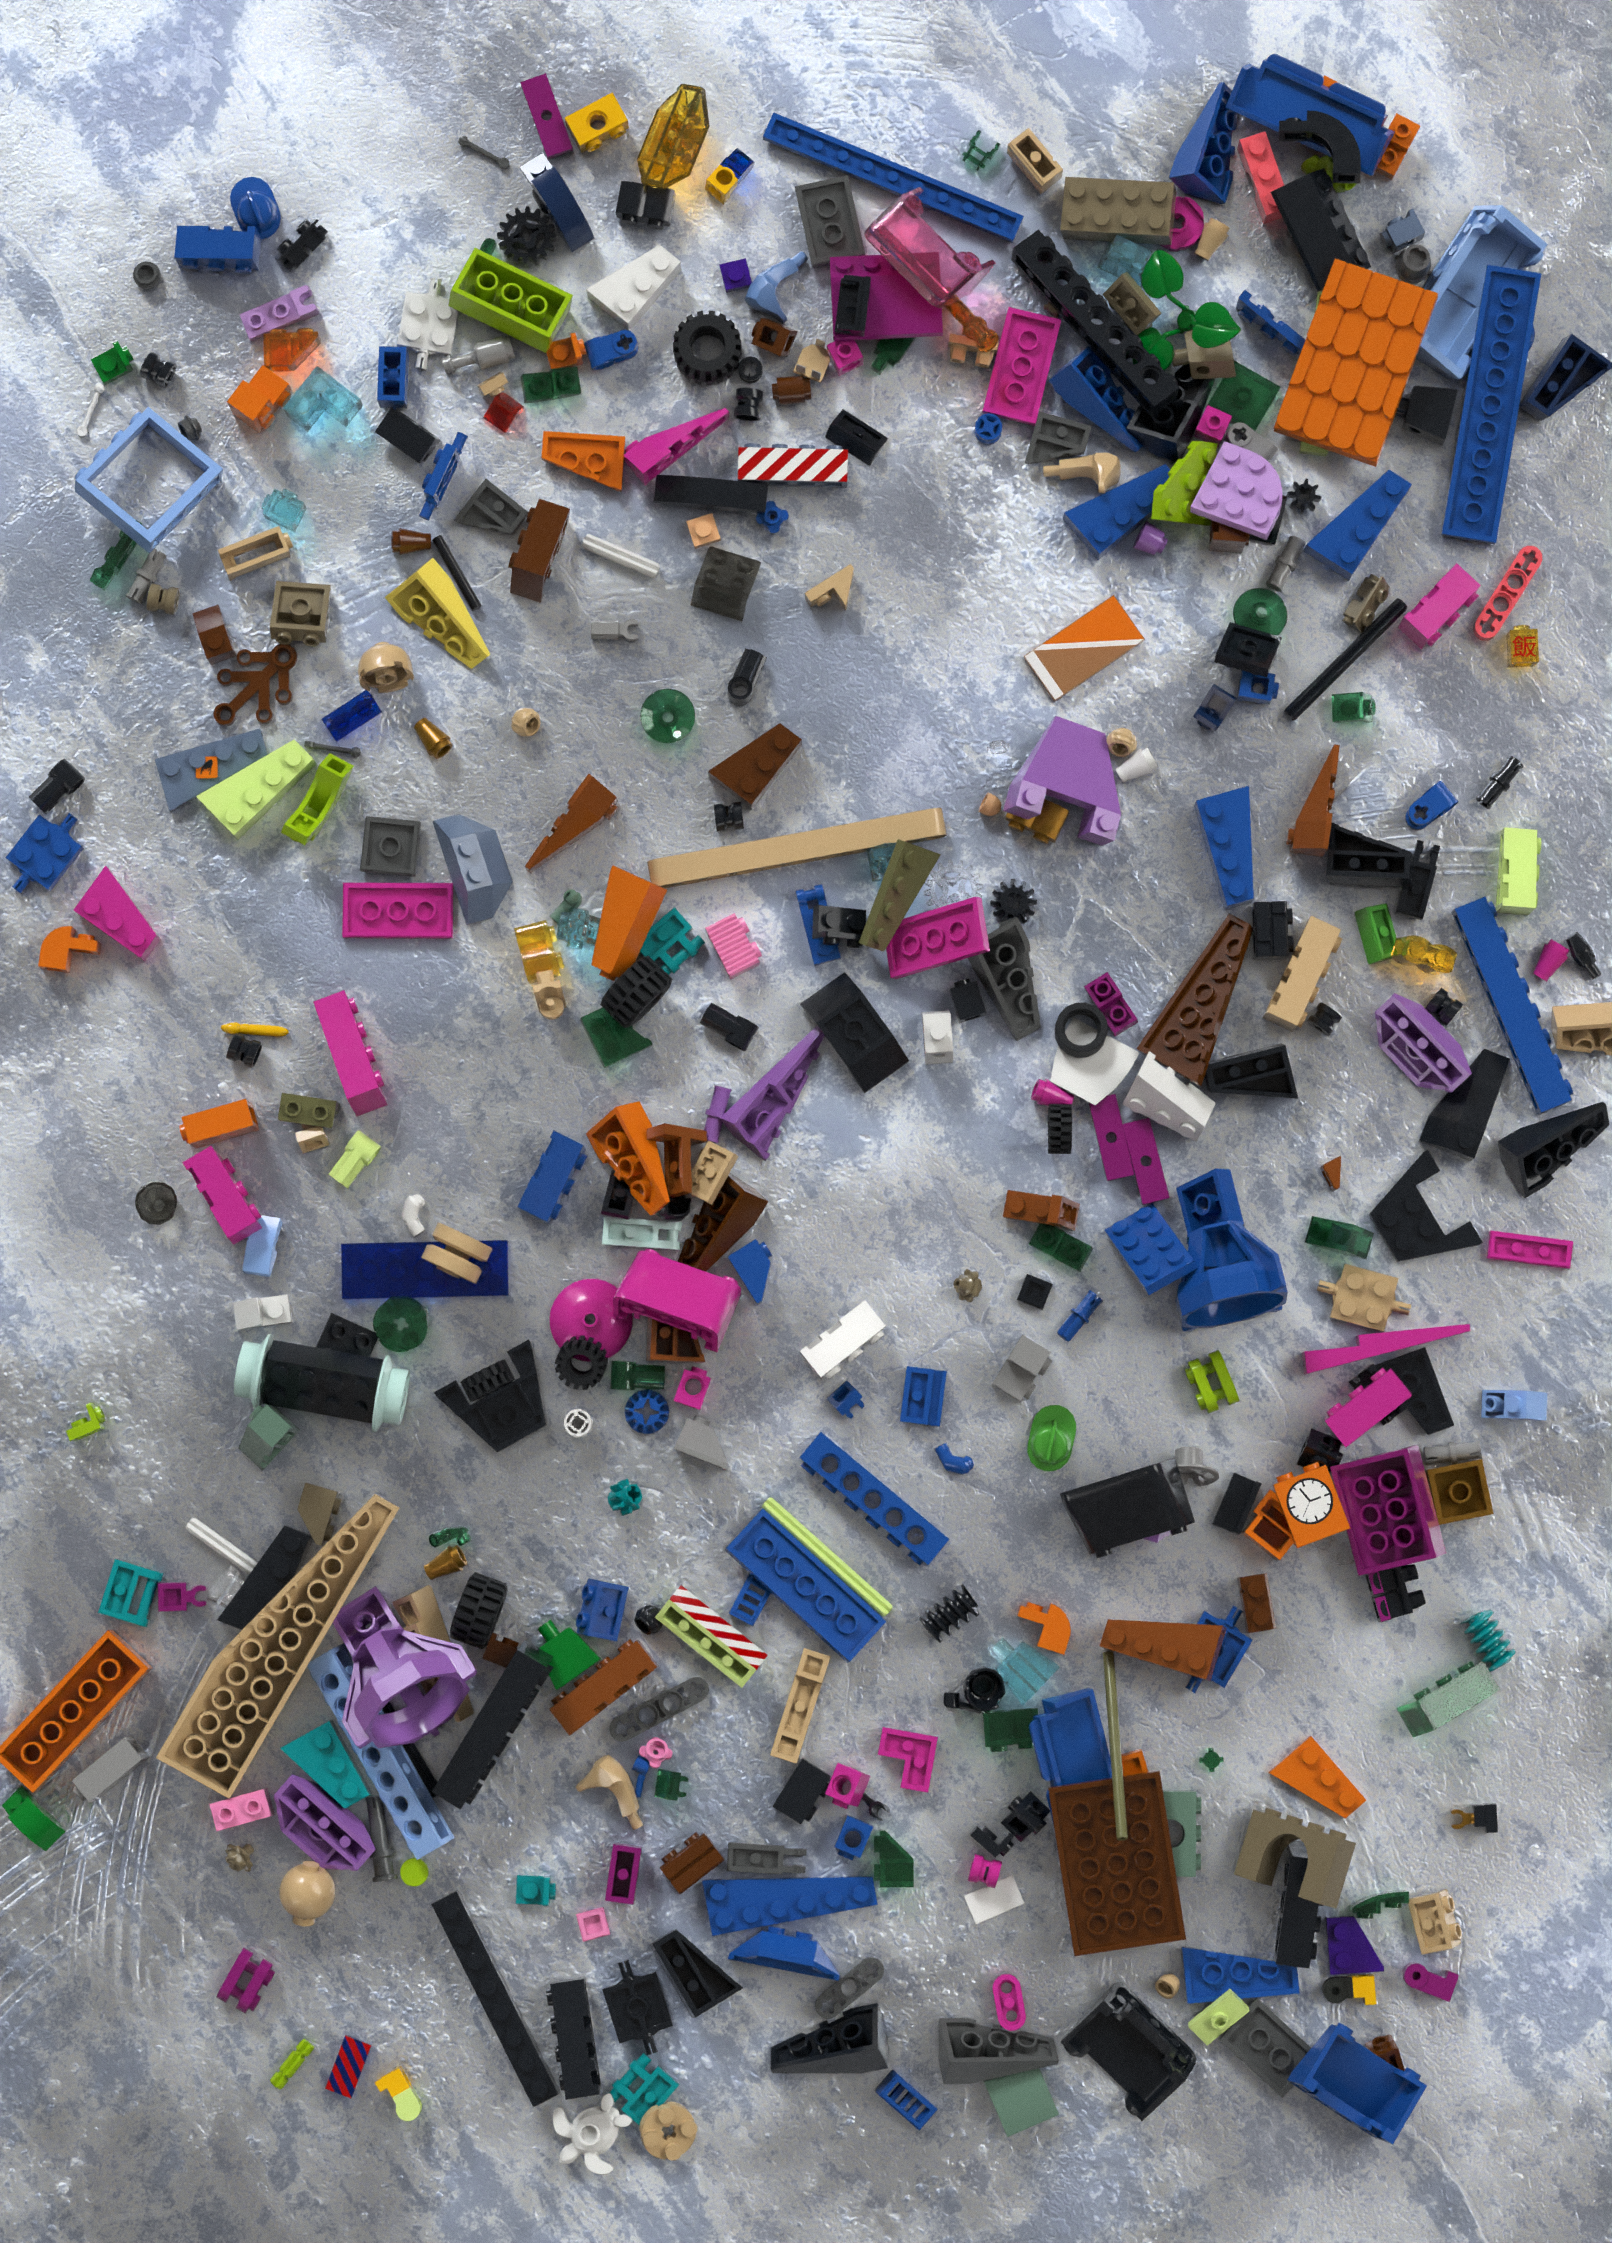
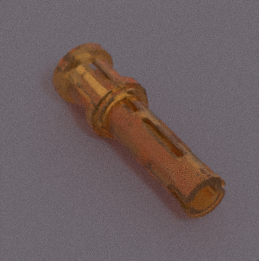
M947 290L942 293V305L964 327L966 337L976 342V347L979 351H991L998 343V334L987 327V322L982 317L974 315L953 290Z

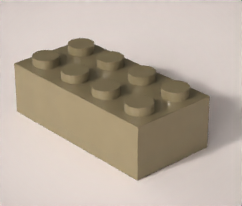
M1065 177L1060 227L1063 239L1172 245L1177 194L1174 182Z

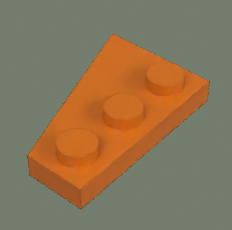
M543 431L541 457L543 461L622 492L625 436Z
M1309 1736L1268 1772L1345 1819L1366 1801L1363 1795L1312 1736Z

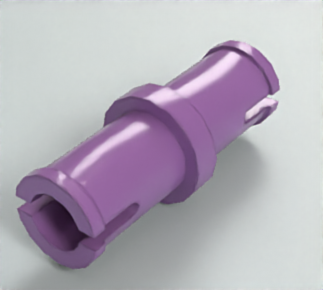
M714 1085L710 1108L706 1109L705 1112L708 1115L704 1130L707 1131V1141L719 1142L718 1139L723 1124L720 1118L726 1112L732 1089Z

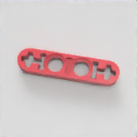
M1526 546L1519 551L1474 623L1473 632L1478 639L1483 641L1491 640L1502 627L1541 565L1542 553L1537 547ZM1530 553L1535 555L1533 557V560L1536 562V564L1531 562L1526 568L1525 572L1521 569L1514 567L1515 565H1517L1519 568H1521V566L1525 562V557L1522 556L1523 554L1526 556H1528ZM1511 575L1520 576L1523 583L1522 586L1518 589L1511 588L1508 585V577ZM1498 597H1502L1508 602V609L1504 612L1497 611L1493 606V601ZM1491 615L1497 617L1490 626L1493 632L1487 631L1486 634L1482 633V626L1479 624H1485Z

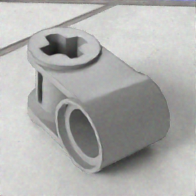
M1238 422L1233 424L1224 437L1225 442L1255 452L1268 462L1278 451L1277 447L1270 440L1258 434L1245 423ZM1240 433L1242 438L1237 442L1234 440V437Z

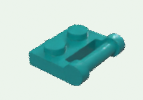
M115 1559L98 1613L147 1627L149 1622L147 1616L158 1581H162L164 1573ZM140 1576L147 1577V1583L137 1614H131L129 1610Z

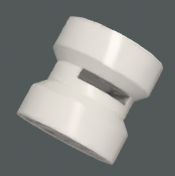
M574 1409L565 1416L564 1427L570 1435L584 1437L591 1431L593 1421L586 1411Z

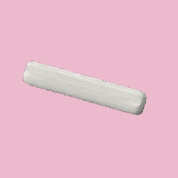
M587 534L584 538L582 546L590 552L651 578H655L659 572L660 565L652 560L590 534Z
M192 1518L186 1525L185 1529L246 1574L249 1575L258 1562L197 1518Z

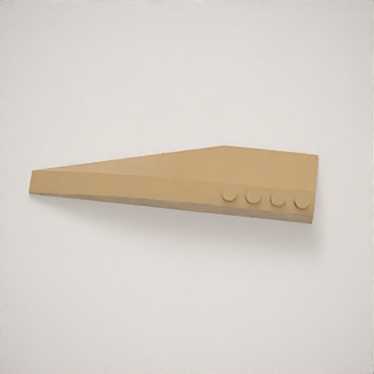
M374 1494L212 1660L156 1756L157 1759L230 1799L399 1510L398 1506Z

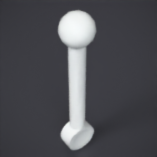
M101 383L94 386L95 394L83 424L77 428V434L80 437L88 435L87 426L100 394L105 391V387Z

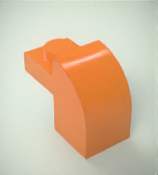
M72 926L59 927L50 932L44 939L40 950L38 967L42 970L70 973L73 952L100 955L102 944L95 941V936L78 934V938H75L76 929Z
M1027 1602L1026 1607L1020 1605L1017 1613L1018 1617L1043 1624L1036 1646L1064 1655L1071 1632L1066 1614L1058 1606L1051 1603L1049 1604L1047 1614L1042 1612V1606Z

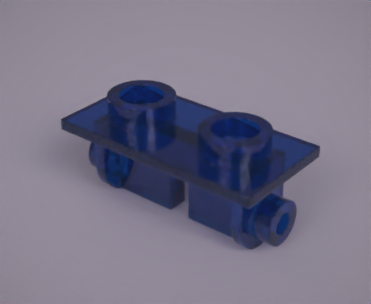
M365 690L321 720L337 742L382 713L369 691Z

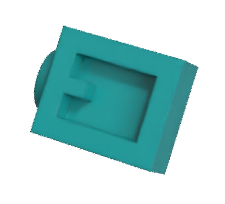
M517 1875L516 1904L549 1906L550 1900H555L556 1883H551V1876Z

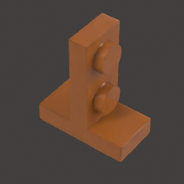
M666 1123L648 1128L647 1140L664 1143L665 1183L669 1197L675 1198L692 1193L691 1146L707 1142V1131Z
M1007 1190L1003 1217L1058 1226L1065 1230L1075 1231L1080 1204L1058 1195H1052L1051 1197Z

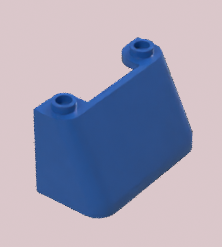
M1338 2023L1337 2026L1331 2024L1292 2070L1287 2081L1365 2133L1393 2145L1427 2085L1419 2081L1421 2075L1408 2067L1404 2071L1397 2069L1356 2042L1355 2038L1351 2036L1353 2030L1341 2023Z

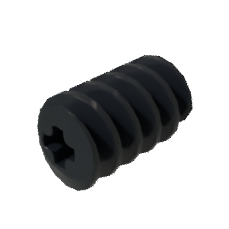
M963 1584L961 1585L963 1594L956 1590L952 1591L953 1601L945 1596L943 1597L944 1607L937 1602L934 1604L936 1613L926 1609V1620L917 1616L931 1637L940 1643L943 1641L941 1632L950 1636L952 1635L951 1625L958 1630L961 1628L959 1619L966 1623L970 1622L969 1612L976 1617L979 1616L978 1605Z

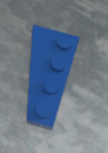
M1181 1946L1187 2004L1213 2002L1229 1989L1240 1999L1300 1993L1297 1967L1278 1965L1272 1960Z

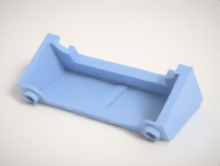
M1503 205L1474 206L1422 287L1425 290L1438 293V299L1416 359L1447 379H1461L1469 372L1471 358L1468 356V353L1473 347L1486 266L1493 265L1522 270L1524 267L1536 265L1542 259L1543 251L1548 245Z

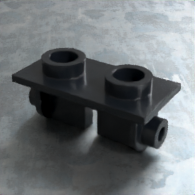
M305 219L295 229L298 233L290 241L287 238L278 246L277 251L279 253L274 258L278 260L284 258L285 262L283 265L289 271L293 268L297 269L309 256L302 249L304 245L311 251H314L326 239L325 235L328 231L322 225L315 226L319 221L318 219H311L310 221Z

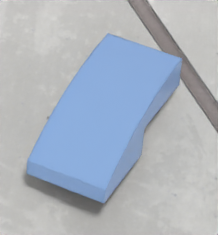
M262 1216V1218L258 1219L262 1228L248 1236L243 1272L270 1277L277 1256L275 1246L282 1227V1221L280 1218Z

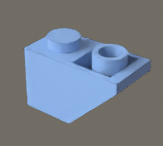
M1482 1390L1481 1418L1546 1421L1547 1393Z

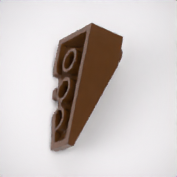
M729 1173L713 1204L711 1205L704 1201L699 1215L694 1214L692 1223L695 1224L691 1238L686 1239L678 1262L706 1272L755 1224L769 1201L756 1189Z

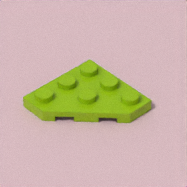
M1192 441L1187 447L1188 453L1183 459L1176 461L1168 472L1169 478L1164 484H1159L1154 490L1151 519L1210 526V519L1191 513V505L1217 456L1218 443Z

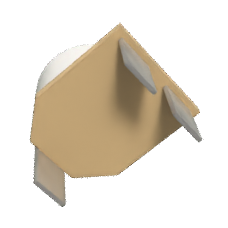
M816 338L815 345L811 344L803 348L793 373L821 383L831 360L827 349L824 348L826 341Z

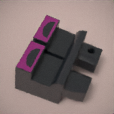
M1415 1564L1365 1574L1370 1595H1377L1395 1589V1592L1372 1598L1378 1622L1388 1621L1413 1613L1412 1609L1426 1604L1422 1590L1407 1592L1405 1582L1419 1579Z

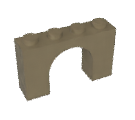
M1266 1808L1265 1812L1253 1810L1234 1875L1272 1886L1284 1849L1291 1842L1301 1839L1307 1850L1308 1864L1298 1897L1336 1909L1356 1843L1346 1840L1347 1834L1330 1829L1329 1834L1325 1833L1324 1826L1309 1822L1307 1827L1303 1826V1819L1287 1815L1286 1820L1282 1819V1812Z

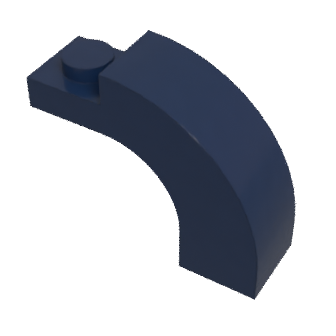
M543 153L520 167L523 175L550 214L558 234L571 252L594 239L592 230L578 203L556 168L552 167Z

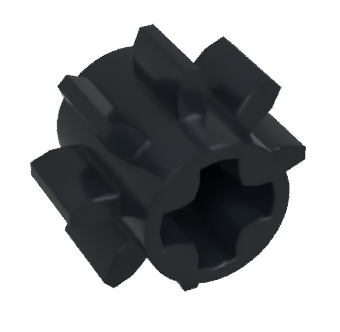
M1305 479L1301 485L1293 482L1292 486L1295 492L1289 491L1286 495L1288 498H1292L1293 501L1289 508L1296 507L1300 509L1301 515L1307 508L1313 512L1315 510L1313 501L1319 502L1321 500L1320 495H1315L1318 484L1312 487L1308 484V479ZM1300 492H1301V494H1303V495L1306 494V493H1308V494H1309L1308 500H1306L1305 498L1302 499V500H1300V499L1298 498L1299 495H1300Z

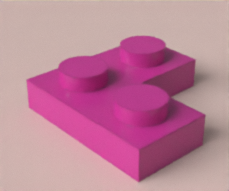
M883 1727L878 1755L905 1760L900 1788L928 1793L938 1737Z

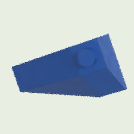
M1224 82L1218 84L1176 154L1169 175V179L1184 193L1219 204L1226 203L1233 181V171L1229 170L1230 156H1235V146L1231 145L1232 131L1237 129L1238 113L1226 108L1232 90Z

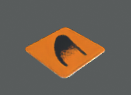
M216 756L205 757L206 762L204 766L196 768V778H217L218 758Z

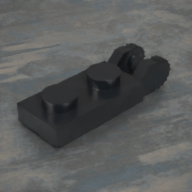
M1417 840L1413 852L1415 859L1413 887H1402L1395 913L1423 920L1437 869L1435 865L1440 846L1433 845L1428 864L1420 862L1419 858L1424 848V841Z

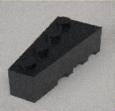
M284 1525L217 1620L242 1630L301 1570L313 1540L312 1536Z
M1293 1841L1287 1846L1290 1864H1285L1284 1886H1286V1891L1283 1890L1281 1893L1280 1913H1282V1918L1279 1917L1274 1957L1275 1963L1278 1965L1310 1968L1311 1959L1315 1960L1317 1954V1943L1313 1942L1314 1933H1319L1321 1927V1916H1317L1318 1906L1323 1905L1298 1897L1307 1869L1308 1854L1302 1841Z

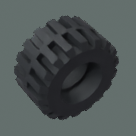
M710 310L709 314H703V311H699L695 317L692 314L687 316V321L685 323L682 321L678 325L679 330L675 331L673 352L680 372L683 371L685 377L689 380L693 378L697 384H701V381H704L706 385H712V381L716 380L719 384L723 382L724 377L730 378L733 375L732 371L734 369L737 370L739 359L742 356L740 333L738 329H735L732 320L727 321L725 315L720 313L717 316L715 311ZM706 335L718 338L724 345L721 355L709 361L698 359L691 351L694 341Z
M650 956L642 957L614 982L603 996L600 1005L623 1028H628L637 1023L656 1005L670 988L673 979Z
M477 1572L470 1576L451 1624L450 1638L483 1650L488 1645L501 1614L508 1591L507 1584Z

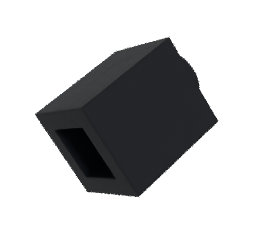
M964 979L955 982L954 988L950 989V995L959 1023L985 1016L986 1009L977 981L970 982V979Z

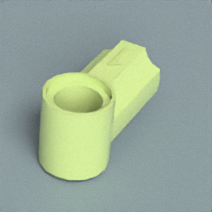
M358 1130L350 1139L344 1149V1154L328 1175L348 1189L362 1169L374 1160L381 1146Z

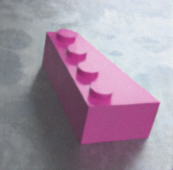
M345 990L313 1001L346 1098L356 1117L387 1106L381 1088L385 1086L379 1070L375 1071L372 1062L376 1061L371 1046L366 1047L363 1039L368 1037L362 1021L357 1022L355 1017L359 1010L354 997L348 998Z

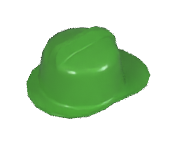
M1060 1405L1046 1406L1035 1415L1032 1422L1027 1453L1030 1461L1043 1471H1055L1062 1468L1071 1456L1076 1434V1421L1073 1414L1067 1408Z

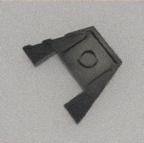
M1428 1149L1419 1156L1368 1214L1396 1262L1478 1246L1483 1243L1471 1221L1445 1235L1418 1191L1417 1184L1440 1171Z
M529 1339L507 1351L520 1374V1378L472 1405L469 1404L457 1380L434 1392L436 1397L496 1452L504 1450L546 1426L533 1349Z

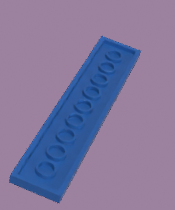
M1493 265L1486 266L1441 532L1442 536L1496 544L1542 273Z

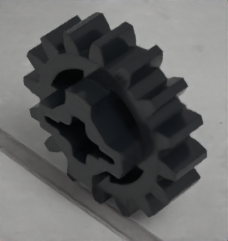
M526 206L523 213L518 208H515L516 215L512 216L507 213L506 219L508 222H500L499 224L500 228L504 231L497 233L498 239L504 240L498 244L500 250L507 249L504 256L506 259L513 256V263L515 265L522 260L524 267H528L529 261L533 260L537 266L539 265L538 258L548 259L547 250L554 251V245L550 242L557 241L556 234L551 233L555 230L554 224H547L550 220L548 215L540 217L541 211L538 208L534 213L530 212L529 206ZM526 220L534 221L538 224L533 225ZM517 224L515 232L509 236L511 229ZM528 232L531 240L526 241L523 237L524 233ZM544 240L541 247L537 249L539 241ZM520 248L526 251L527 253L519 252L516 249Z

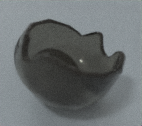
M150 1181L140 1187L135 1198V1208L142 1220L148 1224L161 1225L174 1216L177 1196L170 1185L163 1181Z

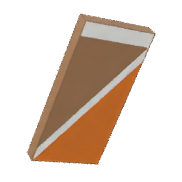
M1113 595L1027 653L1023 658L1050 697L1056 702L1144 642L1145 638Z

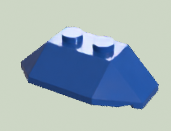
M769 1926L768 1930L762 1929L731 1950L728 1957L729 1960L839 1981L840 1973L818 1940L812 1939L813 1934L796 1931V1936L785 1934V1928Z

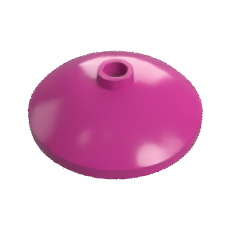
M599 1279L579 1280L564 1288L556 1297L550 1312V1329L557 1345L561 1348L572 1337L576 1336L578 1340L580 1335H583L586 1341L589 1340V1337L594 1338L593 1344L595 1345L599 1341L602 1344L600 1350L605 1349L607 1352L605 1357L610 1358L618 1353L628 1341L633 1325L632 1313L628 1315L627 1320L613 1316V1298L618 1288ZM589 1314H593L596 1318L595 1322L591 1325L585 1322V1317ZM577 1354L572 1357L580 1361L591 1362L584 1355Z

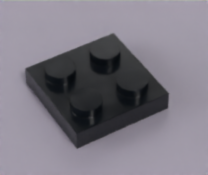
M1230 622L1216 652L1214 662L1267 678L1281 646L1282 637Z

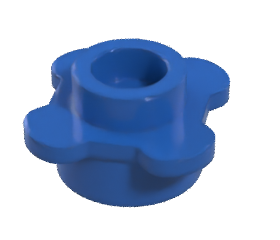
M774 501L766 502L765 513L757 514L756 521L758 524H763L764 527L769 529L770 533H777L783 521L788 519L789 514L786 510L778 508ZM770 515H774L775 518L770 519Z

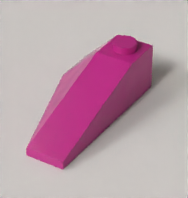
M723 408L648 436L640 442L635 440L626 447V453L623 455L624 461L646 486L656 478V475L661 474L729 419V411Z

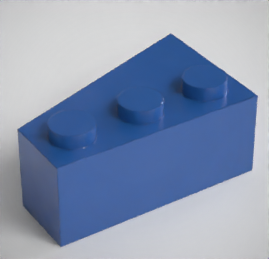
M177 226L174 258L178 264H181L182 268L186 269L208 266V269L212 271H224L225 268H234L235 272L250 274L252 270L259 271L262 238L255 226H247V232L233 231V226H224V230L210 229V226Z
M554 1130L550 1137L552 1140L546 1152H543L539 1160L540 1164L531 1177L518 1205L520 1210L548 1224L551 1218L556 1220L563 1207L559 1202L564 1194H570L575 1184V1180L572 1177L576 1169L582 1170L588 1158L584 1154L586 1151L584 1145Z

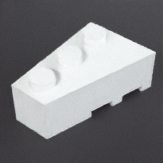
M658 245L587 288V296L614 320L630 331L681 272V261L661 245Z
M1149 1051L1122 1105L1197 1142L1216 1102L1190 1082L1185 1085L1174 1076L1175 1070L1171 1067L1167 1069L1162 1067L1154 1060L1156 1056Z
M864 1300L830 1329L823 1332L810 1345L800 1350V1354L820 1379L826 1376L829 1380L842 1370L839 1365L843 1361L848 1359L852 1362L863 1353L861 1347L869 1341L873 1345L885 1335L882 1330L886 1325Z

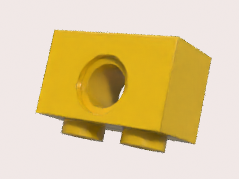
M613 92L565 117L566 127L581 153L597 150L602 146V142L609 138L614 140L623 136L626 133V129L629 128L628 119ZM594 121H603L605 126L600 130H595L591 127Z

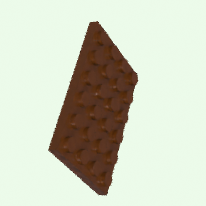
M1159 1770L1123 1776L1128 1839L1124 1841H1119L1116 1837L1112 1778L1048 1787L1074 1956L1186 1940Z

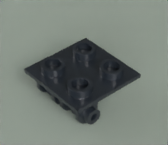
M331 1313L316 1348L370 1357L380 1334Z

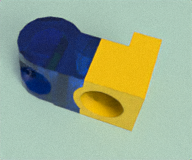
M736 148L706 179L705 190L724 205L734 189L750 173L755 161L739 148Z

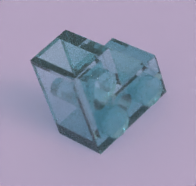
M316 366L283 409L287 417L309 432L324 411L347 427L363 405L359 397Z

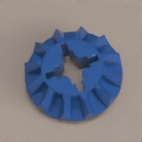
M653 1390L637 1391L628 1399L625 1406L627 1423L632 1429L642 1434H651L659 1431L666 1424L669 1417L667 1401L660 1393ZM647 1399H649L650 1408L658 1411L659 1414L650 1415L647 1424H644L643 1414L635 1412V1409L644 1408Z

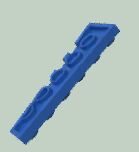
M873 1876L702 1880L712 1936L878 1905Z

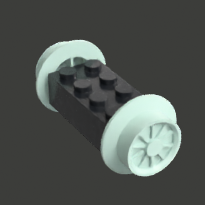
M268 1334L261 1344L244 1341L236 1368L234 1396L251 1399L254 1410L259 1405L267 1404L372 1423V1432L376 1433L383 1423L401 1424L408 1396L410 1370L393 1368L390 1355H386L383 1362V1359L277 1341L273 1340L272 1334Z

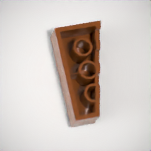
M1108 1619L1100 1647L1210 1682L1227 1628L1223 1625Z

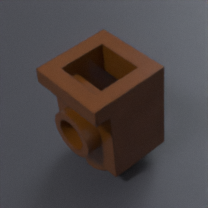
M761 318L760 322L758 321L752 330V337L754 338L751 344L778 356L788 357L798 331L770 319ZM774 331L777 332L775 342L771 340V334Z
M493 1632L482 1659L507 1668L518 1649L519 1642L506 1637L499 1641L497 1640L499 1634Z

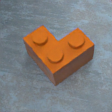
M262 365L249 383L244 380L240 383L227 403L234 416L260 433L263 428L268 429L275 419L274 413L279 407L283 408L288 403L292 395L290 394L292 389L289 383Z

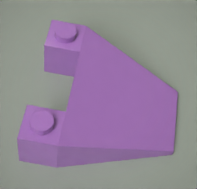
M1055 716L1010 784L1003 811L1029 820L1041 814L1045 795L1084 808L1078 838L1100 846L1115 841L1121 811L1106 734Z

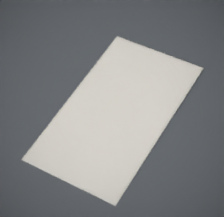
M1013 1875L997 1881L995 1888L985 1886L964 1896L975 1924L1024 1904Z

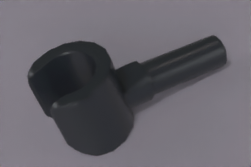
M944 1693V1705L947 1708L965 1709L978 1714L981 1713L980 1710L974 1709L969 1703L959 1702L960 1693Z
M864 1792L862 1800L869 1807V1814L877 1820L883 1821L878 1816V1811L880 1808H883L890 1813L889 1807L879 1801H874Z

